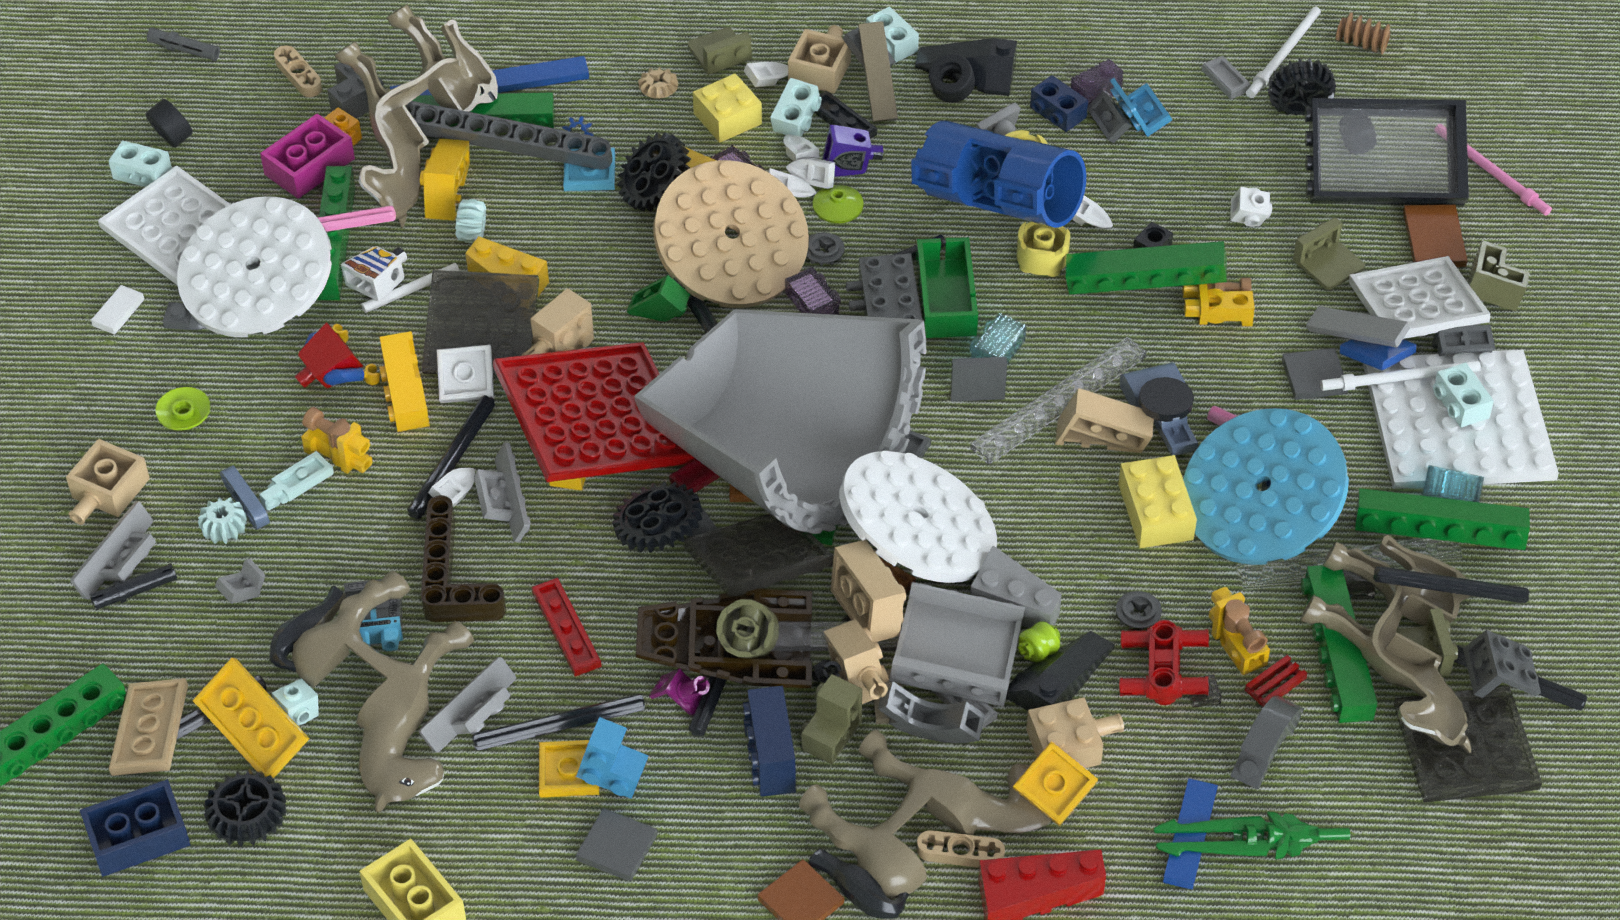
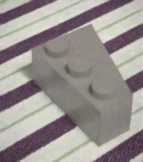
M992 546L971 585L970 595L982 596L990 600L1013 603L1017 606L1025 607L1021 626L1031 628L1040 621L1054 626L1060 615L1062 594L998 548Z

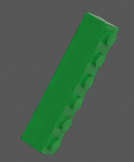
M553 92L497 94L496 100L490 103L477 104L470 112L554 128ZM419 95L412 100L440 106L432 95ZM427 119L425 122H431L434 119ZM454 123V124H451L449 127H454V126H457L458 124H457V123ZM477 128L474 132L481 131L482 128Z
M326 166L319 217L352 212L356 189L352 166ZM350 228L327 232L332 248L330 249L332 265L326 285L317 300H340L343 283V272L340 264L346 261Z
M1224 241L1066 254V282L1069 295L1227 282V257Z
M1359 488L1355 530L1526 551L1530 530L1529 508Z
M1323 565L1307 566L1305 578H1301V591L1303 595H1307V604L1312 596L1316 595L1326 604L1338 603L1356 621L1343 569L1333 571ZM1322 623L1313 624V639L1318 641L1320 646L1318 648L1319 663L1324 664L1326 670L1324 671L1325 687L1330 688L1332 694L1330 695L1331 711L1336 712L1339 723L1373 721L1378 703L1367 661L1363 658L1360 649L1341 633L1326 628Z

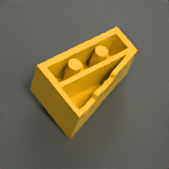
M439 138L436 147H432L431 157L426 160L425 170H421L420 185L424 186L425 218L456 220L455 203H460L461 195H457L458 188L465 185L470 165L469 141Z
M480 236L477 237L465 253L468 275L487 290H493L501 296V300L504 303H510L514 306L522 317L526 315L549 283L547 261Z
M412 331L381 336L380 343L384 366H379L382 382L388 383L387 386H383L386 402H392L391 406H387L390 422H396L397 432L430 426Z

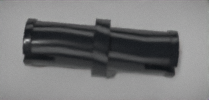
M822 660L812 667L814 669L812 677L818 682L825 683L831 674L837 677L841 675L838 674V671H841V666L835 661Z

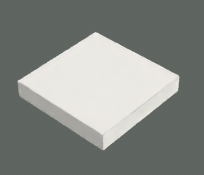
M490 345L437 350L440 403L480 400L484 395L494 399L492 349Z

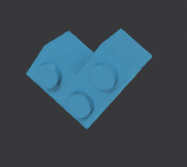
M599 717L576 777L588 784L600 786L612 791L616 795L632 799L649 755L621 745L627 728Z

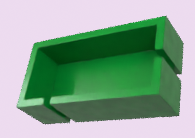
M969 237L946 238L945 260H940V238L917 239L916 264L921 313L926 338L977 336L978 308Z

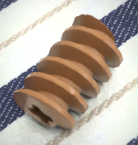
M1350 12L1347 18L1343 17L1336 32V40L1340 41L1344 36V42L1347 44L1353 40L1354 46L1358 47L1362 43L1363 49L1367 50L1371 46L1372 52L1375 53L1381 48V54L1383 55L1390 39V24H1387L1382 30L1380 21L1373 27L1371 18L1364 24L1362 23V15H1359L1356 21H1354L1353 13Z

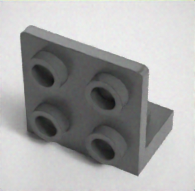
M1485 630L1463 648L1474 695L1483 698L1502 682L1534 696L1541 693L1532 659L1533 655L1527 646Z

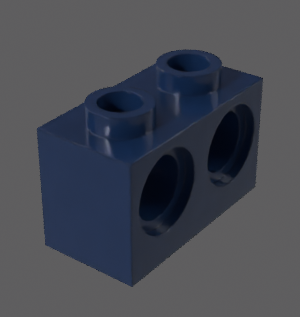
M1051 75L1031 89L1030 107L1036 113L1048 119L1053 125L1067 132L1087 118L1088 99Z

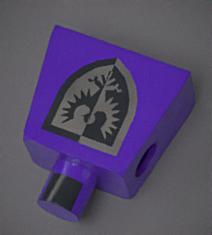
M830 125L822 160L835 162L834 177L864 174L869 160L883 159V145H871L869 132L866 130Z

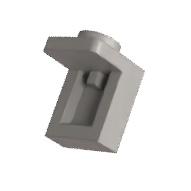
M251 559L244 560L241 572L219 577L215 587L233 604L259 597L265 574Z

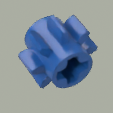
M584 116L579 118V122H575L574 118L570 117L571 125L563 126L564 130L572 132V128L578 127L580 124L584 134L594 136L588 129L593 124L583 123Z

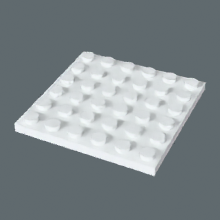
M1523 349L1492 351V353L1486 351L1445 354V356H1439V354L1411 355L1384 370H1379L1363 363L1366 375L1479 360L1480 371H1475L1474 374L1494 400L1488 419L1460 428L1455 419L1449 416L1443 402L1437 399L1434 394L1433 385L1435 384L1436 377L1368 385L1393 489L1557 480L1559 472Z

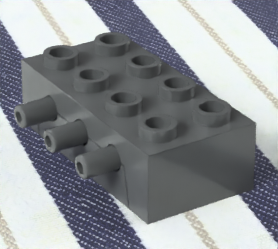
M911 253L859 257V280L846 281V291H861L862 300L849 301V311L863 310L864 316L922 320Z

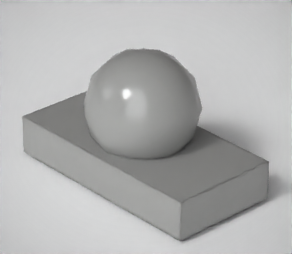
M1016 102L978 122L976 128L1000 135L1016 131L1014 124L1017 122L1021 108Z

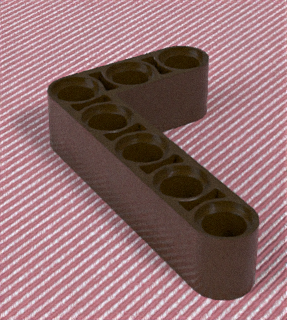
M439 495L431 498L427 505L421 586L424 616L431 622L496 621L503 618L506 614L505 596L503 588L498 584H451L455 534L452 500L447 496Z

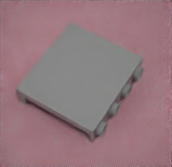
M912 582L889 681L1004 707L1025 607L1017 606L1013 603L990 600L982 596L968 595L955 590L932 587L928 584Z

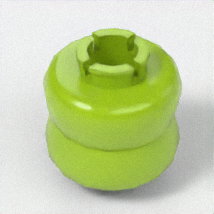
M1040 621L1031 628L1022 631L1018 637V650L1022 657L1024 656L1025 659L1031 662L1039 663L1044 661L1049 655L1057 653L1060 648L1061 638L1058 629H1054L1055 626L1047 622Z

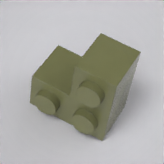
M1482 240L1472 262L1468 284L1480 300L1498 305L1504 309L1517 311L1527 289L1530 272L1505 264L1508 248Z
M831 674L825 683L822 682L818 686L814 696L817 699L815 715L810 721H805L799 735L803 751L833 764L862 723V688Z

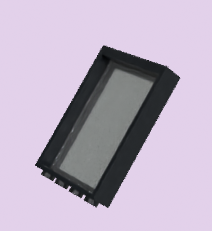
M1312 98L1309 107H1305L1304 119L1305 122H1309V131L1305 132V146H1309V155H1306L1305 169L1310 171V180L1306 181V195H1310V204L1464 206L1469 199L1466 100Z

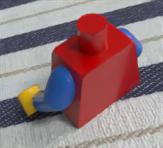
M326 322L317 332L308 335L304 347L299 351L298 356L306 367L297 373L295 378L304 388L315 379L325 388H330L333 385L363 381V379L369 385H376L380 382L381 374L377 373V366L374 364H368L365 370H363L362 363L346 345L349 339L348 330H343L340 324H334L331 327Z

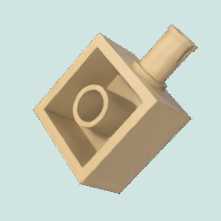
M831 25L827 34L804 29L788 60V81L790 78L818 86V90H827L835 94L851 63V50L842 39V28L837 25Z
M568 288L531 318L533 346L521 356L577 350L589 346L594 340L591 303Z
M98 439L66 476L72 498L79 501L74 509L69 512V517L79 525H83L95 509L119 517L150 479L144 457Z
M854 619L824 631L831 661H835L841 666V671H838V674H841L839 678L862 688V704L879 699L880 697L883 698L888 691L885 682H888L889 678L884 666L880 665L879 659L883 658L881 648L877 642L872 641L867 627L862 628L858 621Z
M1085 697L1028 710L1026 731L1036 757L1052 741L1080 765L1088 768L1101 765L1104 744L1100 736L1124 732V723L1119 713L1095 719L1091 715Z

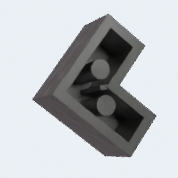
M340 62L334 65L337 85L327 89L331 112L339 107L354 118L368 113L367 93L359 75L349 65ZM379 78V81L383 86V81Z

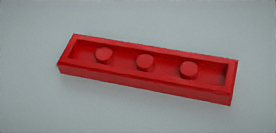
M558 577L531 587L532 594L574 676L576 677L602 667L601 660Z

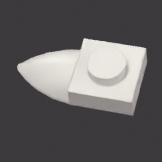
M777 62L747 63L744 72L755 87L775 86L779 79L788 76V65Z
M790 134L784 137L786 155L791 160L819 158V149L809 140Z
M817 158L800 159L791 162L786 167L791 175L802 179L809 185L827 189L833 188L835 162Z
M769 169L768 173L780 180L796 198L810 197L816 194V191L802 179L781 171Z
M1086 196L1083 197L1077 213L1072 218L1073 221L1081 226L1084 223L1100 228H1112L1113 226L1108 214L1097 203Z
M459 468L452 470L434 484L428 493L432 497L439 495L449 497L454 507L466 496L473 486L475 469Z

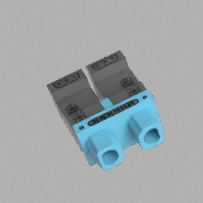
M368 581L344 583L346 598L360 593ZM402 598L387 600L377 605L376 609L373 608L365 616L360 626V634L364 642L370 646L371 644L381 643L382 650L395 651L398 649L399 641H403Z

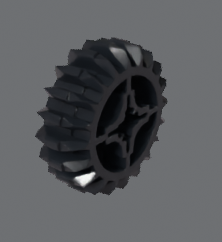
M1299 58L1298 62L1295 63L1289 60L1287 66L1280 65V69L1273 71V77L1269 78L1268 96L1270 97V102L1272 106H1275L1277 112L1284 111L1286 115H1304L1305 107H1309L1312 98H1334L1336 91L1334 74L1329 70L1327 64H1321L1319 60L1312 62L1310 58L1306 61H1302Z
M250 769L246 774L241 775L237 770L235 777L230 778L225 774L224 783L215 781V790H208V799L204 803L205 820L208 822L209 830L216 834L219 841L225 839L229 846L237 841L241 848L246 841H249L254 846L258 838L266 842V834H276V826H282L283 816L286 815L287 811L286 798L279 783H275L271 775L265 777L262 771L253 775Z

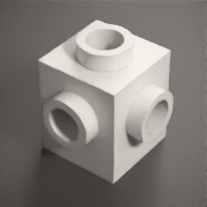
M1240 187L1231 198L1230 221L1243 223L1249 227H1260L1266 218L1270 217L1272 212V203H1269L1270 193L1260 191L1258 188Z

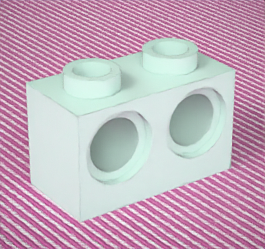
M891 7L866 18V23L883 21L887 49L896 62L918 52L919 33Z
M790 78L770 117L773 131L784 135L790 134L802 137L804 131H808L811 126V117L814 111H818L821 105L822 98L819 96L818 86Z
M123 140L109 159L113 179L144 187L172 169L168 151Z
M1466 362L1437 372L1435 384L1433 385L1434 394L1437 399L1443 402L1449 416L1455 419L1460 428L1490 417L1494 400Z

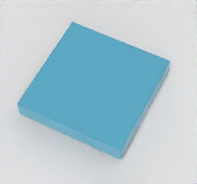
M611 148L613 157L611 165L603 170L564 163V191L615 190V148ZM598 152L595 155L600 156L603 155L605 152Z

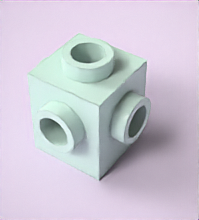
M302 678L272 692V698L298 726L319 716L318 694Z

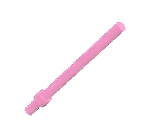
M1438 124L1434 132L1447 141L1446 128ZM1467 144L1468 158L1520 196V200L1527 206H1533L1545 216L1551 212L1552 207L1538 198V193L1531 188H1525Z

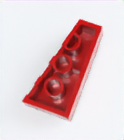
M1102 850L980 860L978 882L984 919L1023 920L1024 917L1036 913L1040 915L1049 913L1052 908L1064 904L1068 907L1104 895L1106 871Z

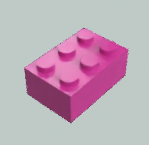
M315 114L260 153L264 175L297 199L324 181L326 166H345L355 159L351 136L319 114Z

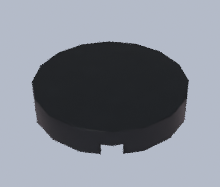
M1161 377L1147 381L1141 387L1138 402L1143 408L1142 411L1154 420L1171 422L1173 418L1180 417V420L1191 412L1194 396L1191 388L1186 383L1174 378Z

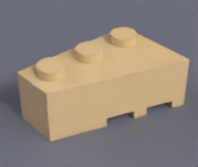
M1078 388L1058 419L1055 445H1064V441L1081 443V447L1090 448V444L1107 445V450L1142 453L1152 439L1154 419L1147 416L1140 407Z

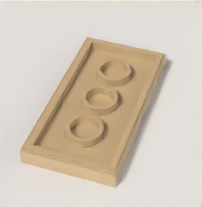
M186 678L130 683L128 685L109 765L111 776L170 771L188 689Z

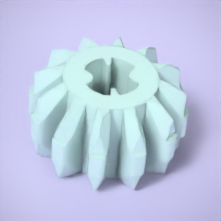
M463 199L457 211L456 237L459 241L473 243L478 236L483 238L486 223V206L484 202L477 201L476 199Z
M218 497L217 502L208 501L207 507L200 508L198 524L205 539L211 538L214 544L220 540L227 544L228 539L237 540L238 534L245 533L247 517L240 502H234L231 497L225 501Z

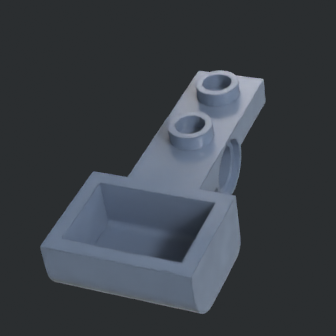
M1171 362L1121 374L1120 388L1130 405L1142 408L1138 402L1141 387L1147 381L1161 377L1178 379L1184 383L1185 381L1175 363ZM1187 416L1180 420V417L1173 418L1171 422L1158 420L1153 422L1171 456L1196 451L1198 448V442L1187 423Z

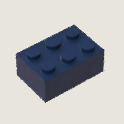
M783 686L747 690L748 702H743V725L745 737L748 738L747 750L749 761L752 763L751 776L753 786H759L760 797L796 793L795 754Z
M168 779L80 809L102 877L191 846Z

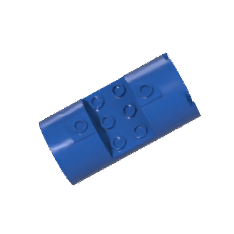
M939 121L932 125L924 134L927 139L923 148H918L916 157L911 159L912 184L924 189L928 196L1054 228L1062 227L1072 220L1082 203L1086 188V167L1082 157L1076 151L1000 135L988 130L950 121Z

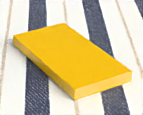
M232 657L192 700L257 772L262 771L265 777L271 775L274 778L310 739L243 665Z

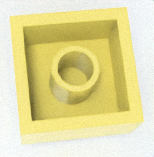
M736 73L693 91L694 114L719 143L762 124V102Z

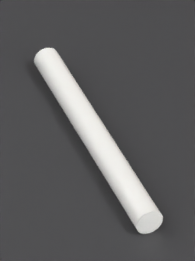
M456 263L439 269L390 291L379 302L371 299L362 303V309L365 313L459 273V267Z

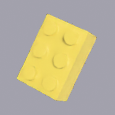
M1175 455L1121 463L1118 485L1139 549L1194 540L1197 518Z
M412 839L407 840L359 871L363 890L387 920H466L463 900Z

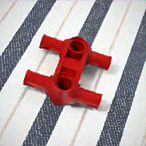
M1160 620L1153 626H1150V628H1147V631L1121 630L1122 649H1148L1149 675H1146V678H1120V696L1146 695V698L1153 699L1159 705H1170L1176 699L1182 698V695H1209L1208 676L1182 677L1180 675V650H1183V647H1209V629L1183 630L1182 627L1176 626L1169 620Z

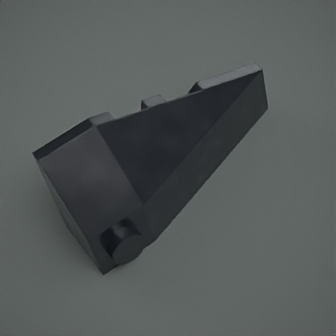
M989 38L919 47L915 68L929 73L932 63L940 56L958 54L970 62L975 77L974 86L977 87V91L986 94L1009 96L1016 63L1017 41ZM950 73L946 75L955 78L956 82L961 78V74L959 73Z
M1089 631L1059 649L1057 653L1049 655L1044 661L1035 663L1018 673L1008 686L1006 699L1027 711L1070 701L1111 653L1115 644Z

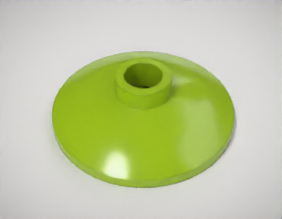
M833 185V188L828 189L822 188L813 198L815 214L822 220L830 223H846L856 219L861 214L864 205L861 194L854 188L845 185Z
M180 387L165 393L158 400L155 412L158 421L166 428L187 430L201 424L208 417L211 406L209 398L201 390L192 387Z

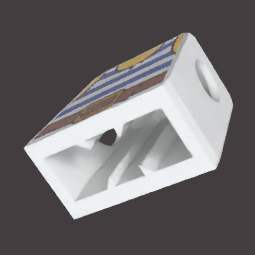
M378 246L372 247L340 264L345 284L379 302L404 280L402 263L407 260V255L400 247L391 252Z

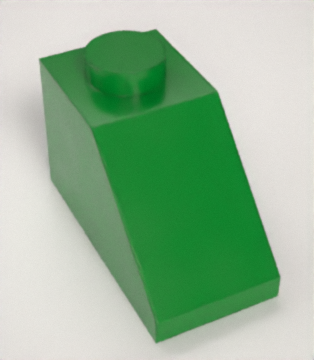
M666 275L635 292L626 312L633 316L666 322L684 314L687 309L686 304L690 293L669 275Z

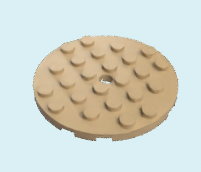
M711 161L694 166L679 175L665 190L658 204L653 225L656 251L672 279L675 278L694 297L702 301L706 299L718 303L721 307H753L776 298L794 282L805 262L808 251L809 234L806 218L792 192L767 171L738 161ZM728 227L738 233V237L735 239L727 237L725 230Z

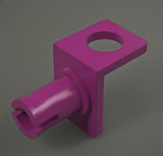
M677 669L661 676L649 697L654 699L667 694L689 715H693L701 696L709 691L710 684L708 680L703 681L705 678L703 676H698L691 680L681 669Z

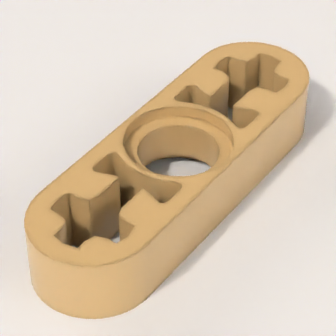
M280 46L274 51L276 66L303 96L315 97L321 93L322 85L319 75L292 46ZM296 69H303V70H304V71L301 72V73H297V74L292 73V71H294V70H296Z
M928 830L921 833L917 839V854L921 859L928 862L979 868L980 860L998 859L1005 856V847L996 838ZM928 843H934L933 850L927 849ZM944 844H947V852H943ZM962 844L968 847L969 852L965 855H958L953 852L952 848ZM975 847L978 848V856H974ZM988 850H994L993 857H988Z

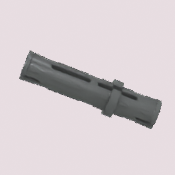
M152 27L147 33V41L149 43L165 46L170 51L176 49L212 61H217L220 55L219 46L179 36L178 32L171 31L169 33Z

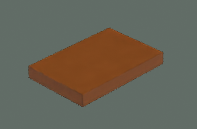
M1456 205L1404 206L1403 214L1413 263L1449 256L1456 267L1467 266L1468 260Z

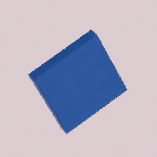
M1351 339L1340 345V354L1376 369L1384 370L1416 353L1417 344L1403 339L1396 348Z

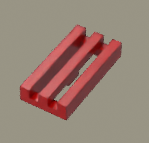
M1286 655L1247 683L1245 691L1264 707L1273 696L1282 697L1306 680L1308 673L1304 669L1301 671L1299 669L1300 665L1296 662L1292 663L1291 657ZM1291 674L1294 675V677H1292L1279 688L1274 690L1268 696H1266L1265 698L1262 697V695H1264L1269 690L1274 689L1276 686L1280 684V682H1282L1288 676H1290Z

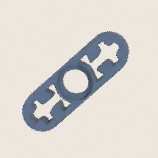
M232 465L220 471V476L226 489L235 502H240L252 526L257 530L268 525L270 521L264 507L235 466Z

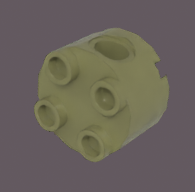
M740 599L722 610L717 620L716 633L727 652L741 658L757 659L767 656L774 648L779 638V624L777 616L767 606L754 600Z

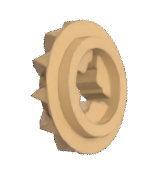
M660 67L658 70L650 68L648 73H642L641 79H639L640 91L651 98L668 97L678 88L677 76L671 73L670 69L663 71Z

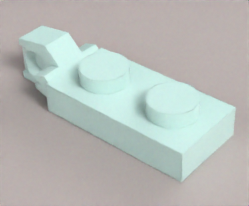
M315 451L271 479L272 483L267 486L268 489L259 494L262 506L269 511L279 506L280 503L285 504L333 475V466Z

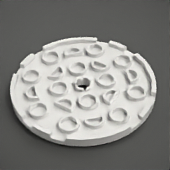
M264 196L233 203L209 217L188 240L180 257L177 271V285L180 297L193 318L202 326L215 333L231 337H248V334L259 332L267 334L284 327L283 323L294 316L300 317L306 312L324 289L332 265L330 261V249L332 248L329 237L314 213L295 201L280 197ZM260 261L258 268L249 270L248 264L252 265Z
M891 451L868 453L856 459L843 476L842 485L839 489V498L843 513L852 529L862 541L867 539L877 548L875 552L877 555L893 566H896L898 562L912 569L911 574L914 576L944 583L970 580L979 572L991 547L995 546L997 548L995 526L985 508L984 502L951 473L912 453L905 454Z

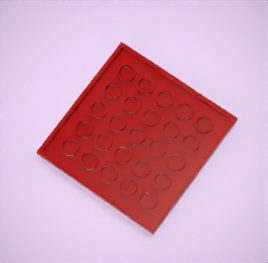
M644 342L497 358L493 361L492 366L546 482L684 465L696 459L652 427L643 418L636 405L634 396L660 374Z

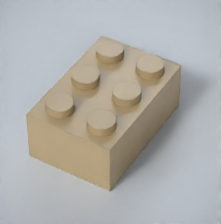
M867 540L835 547L830 591L851 620L856 619L862 628L867 627L873 642L900 636L901 623L904 620L902 613L903 604L906 600L904 587L898 584L890 568L884 565L879 555L875 553L876 550L870 546Z

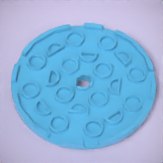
M1273 408L1244 413L1216 428L1194 452L1186 468L1183 481L1197 518L1195 534L1202 543L1213 553L1227 560L1241 564L1265 565L1268 561L1282 558L1287 560L1306 551L1305 548L1317 538L1322 539L1337 521L1345 504L1349 477L1347 476L1346 459L1334 436L1324 425L1306 414L1288 409ZM1269 479L1271 486L1265 491H1259L1257 484Z

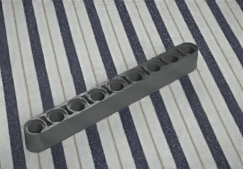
M415 101L405 105L425 136L469 141L470 145L603 170L612 163L613 157L610 143L601 137ZM427 119H434L431 122H425ZM451 124H458L457 126L449 127ZM482 128L481 131L474 132L475 129ZM500 133H507L505 136H498ZM524 138H531L529 141H522ZM550 142L556 143L555 145L547 146ZM574 147H580L579 150H576V151H572V150H571V149L574 148ZM598 152H605L603 155L600 156L595 155Z

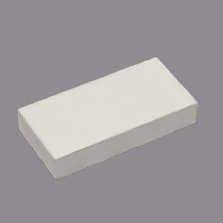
M120 285L91 319L92 325L115 335L144 301L143 293Z

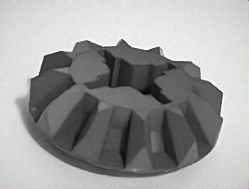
M826 232L816 233L809 237L806 258L810 259L811 264L819 262L822 267L824 263L833 265L834 261H841V257L845 253V246L841 238ZM820 246L824 248V250H828V253L820 251Z
M1132 591L1124 594L1116 605V615L1119 617L1120 624H1127L1129 630L1133 627L1139 628L1141 631L1146 627L1150 628V626L1160 621L1162 607L1158 599L1143 591ZM1134 609L1138 611L1144 610L1143 616L1139 613L1134 615Z

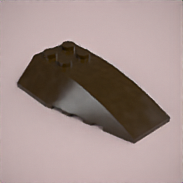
M751 589L745 590L744 594L732 596L731 593L719 594V598L703 600L702 597L683 604H677L674 601L638 607L636 658L750 686H783L786 688L811 689L812 591ZM740 599L754 600L767 606L777 616L779 624V638L774 648L767 656L757 659L741 658L727 652L716 633L717 620L722 610Z

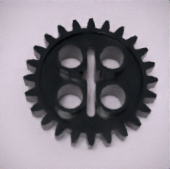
M657 132L654 138L648 135L646 143L640 140L638 149L631 148L632 156H625L628 160L627 164L620 166L624 169V172L618 174L622 181L617 186L621 188L619 194L623 196L622 200L635 210L639 209L641 212H644L645 209L652 212L654 206L657 208L668 186L679 175L690 169L686 165L691 160L687 156L689 150L685 148L686 144L673 134L669 135L666 132L663 135Z
M665 481L660 487H656L655 483H652L651 489L647 490L645 487H641V493L631 492V499H623L624 505L616 507L618 513L613 514L614 521H612L616 537L623 546L628 545L629 550L637 547L638 552L648 548L649 553H652L655 547H659L660 551H663L667 544L672 548L675 547L674 541L676 540L684 542V535L692 536L691 528H699L698 521L703 519L701 515L703 509L698 494H694L692 488L687 490L686 484L678 487L677 483L673 482L670 486H667Z

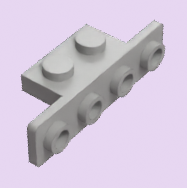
M504 442L495 457L497 472L478 469L474 475L483 519L508 521L513 541L520 542L524 534L530 529V518L526 513L525 497L521 492L520 476L517 474L515 466V455L512 453L510 443Z
M134 502L70 579V582L83 599H90L89 594L96 592L105 580H119L123 582L132 575L134 568L141 560L147 557L149 550L156 543L151 534L145 533L153 523V519L140 502Z
M495 658L419 729V734L433 752H440L458 734L473 735L485 726L484 721L490 715L493 716L499 713L505 707L504 702L511 696L507 688L516 680V676L503 658Z

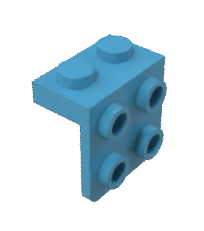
M1115 78L1110 80L1114 86L1110 91L1137 131L1142 129L1148 137L1172 121L1171 116L1147 83L1127 96Z

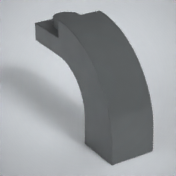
M894 681L885 682L888 691L883 698H880L878 710L890 717L889 724L913 736L944 743L979 741L985 714L967 701L954 704L932 703L914 696Z
M1273 696L1265 704L1251 726L1240 748L1242 751L1230 777L1255 789H1259L1278 748L1288 735H1293L1305 708L1280 696Z

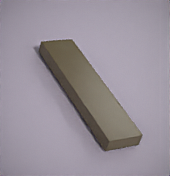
M879 21L859 24L858 31L872 123L897 120L898 115L884 23Z

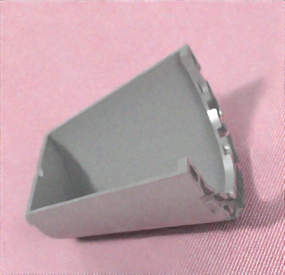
M734 309L690 347L686 359L684 357L676 359L638 392L634 398L641 415L652 427L786 526L812 534L821 533L822 530L830 532L836 530L835 525L848 524L841 507L839 489L842 485L843 476L850 465L856 459L868 453L881 451L903 453L906 450L909 439L904 437L910 432L909 423L912 413L918 414L923 394L922 382L925 379L926 367L920 366L921 354H926L924 321L904 318Z

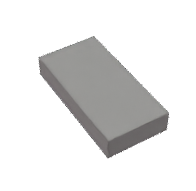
M1223 55L1202 64V71L1230 100L1245 94L1251 86Z

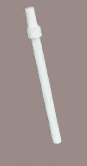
M1313 7L1264 70L1256 74L1253 78V84L1246 91V95L1249 98H1254L1260 89L1267 86L1273 71L1279 67L1320 15L1321 11L1318 7Z
M1479 360L1466 362L1473 372L1480 371ZM1465 362L1358 376L1344 374L1340 378L1320 380V388L1322 391L1341 388L1343 391L1354 390L1357 386L1436 377L1438 371Z

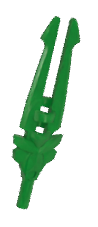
M1268 811L1267 816L1270 822H1266L1261 816L1235 817L1188 824H1179L1174 819H1171L1156 826L1153 832L1156 834L1233 832L1234 841L1162 842L1156 844L1157 849L1177 857L1184 851L1239 856H1267L1269 850L1276 849L1275 859L1277 860L1284 858L1286 854H1289L1291 857L1299 856L1304 848L1318 843V841L1350 840V829L1318 828L1317 826L1299 821L1293 814L1285 813L1282 817L1276 812ZM1243 832H1247L1246 841H1243ZM1264 832H1268V840H1264Z

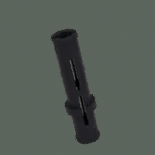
M169 563L166 566L121 583L118 580L113 582V586L90 593L89 596L94 609L97 611L119 601L122 604L127 602V598L176 581L177 576L175 570L172 569V564Z

